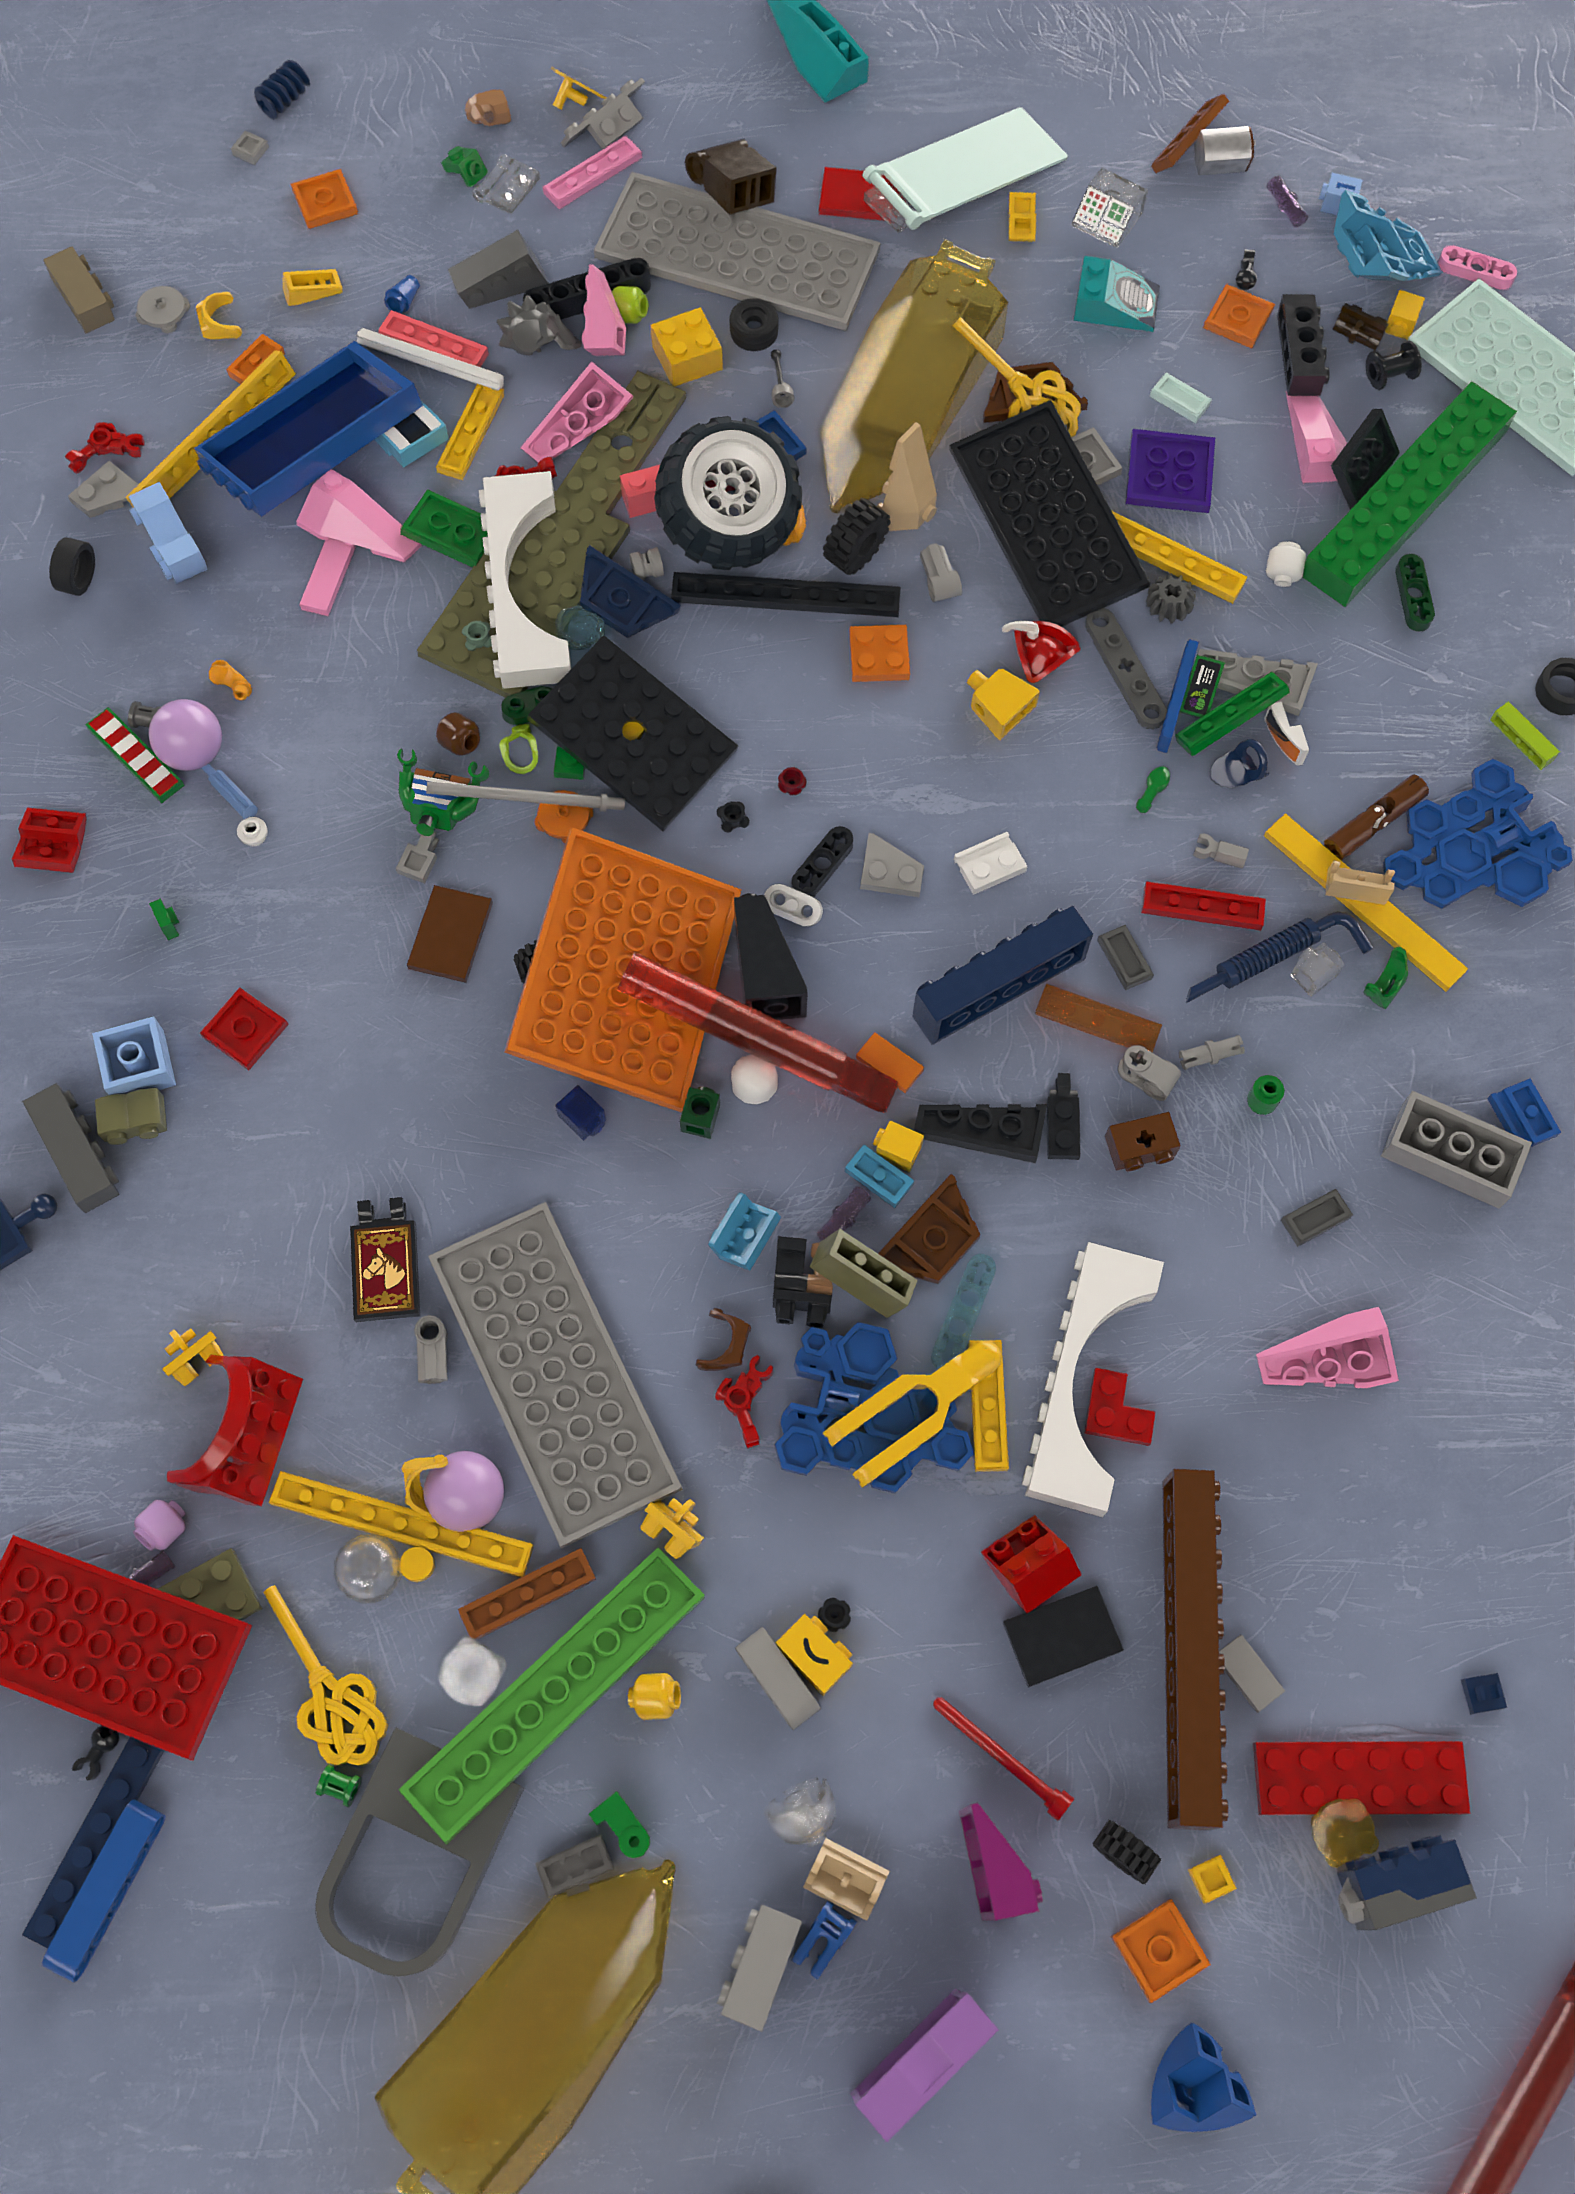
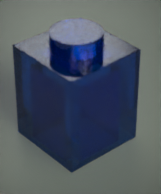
M579 1085L573 1088L555 1105L558 1117L583 1141L589 1135L595 1136L605 1125L604 1109Z

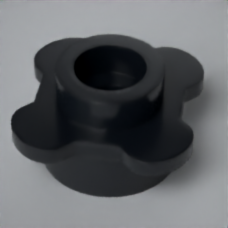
M728 802L724 806H720L716 811L717 816L721 818V829L724 832L729 833L738 827L746 828L750 823L749 818L745 816V805L742 802ZM735 815L736 818L731 819L730 816Z

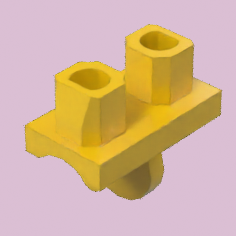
M190 1328L180 1336L173 1329L169 1334L174 1341L164 1349L170 1356L180 1348L184 1352L162 1368L167 1376L172 1374L177 1381L186 1386L199 1376L197 1371L188 1362L196 1354L199 1353L205 1362L211 1354L224 1356L215 1341L217 1337L212 1331H209L189 1347L187 1343L197 1336L196 1333Z
M673 1498L668 1506L660 1500L655 1503L650 1502L644 1511L648 1514L640 1529L653 1539L657 1538L664 1528L668 1530L673 1536L664 1548L675 1559L682 1557L690 1549L699 1546L704 1539L702 1535L692 1528L699 1519L691 1513L696 1504L691 1499L682 1505Z

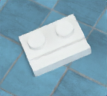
M1008 832L954 854V861L958 864L960 872L973 895L1018 876L1027 870V865L1014 842H1011Z

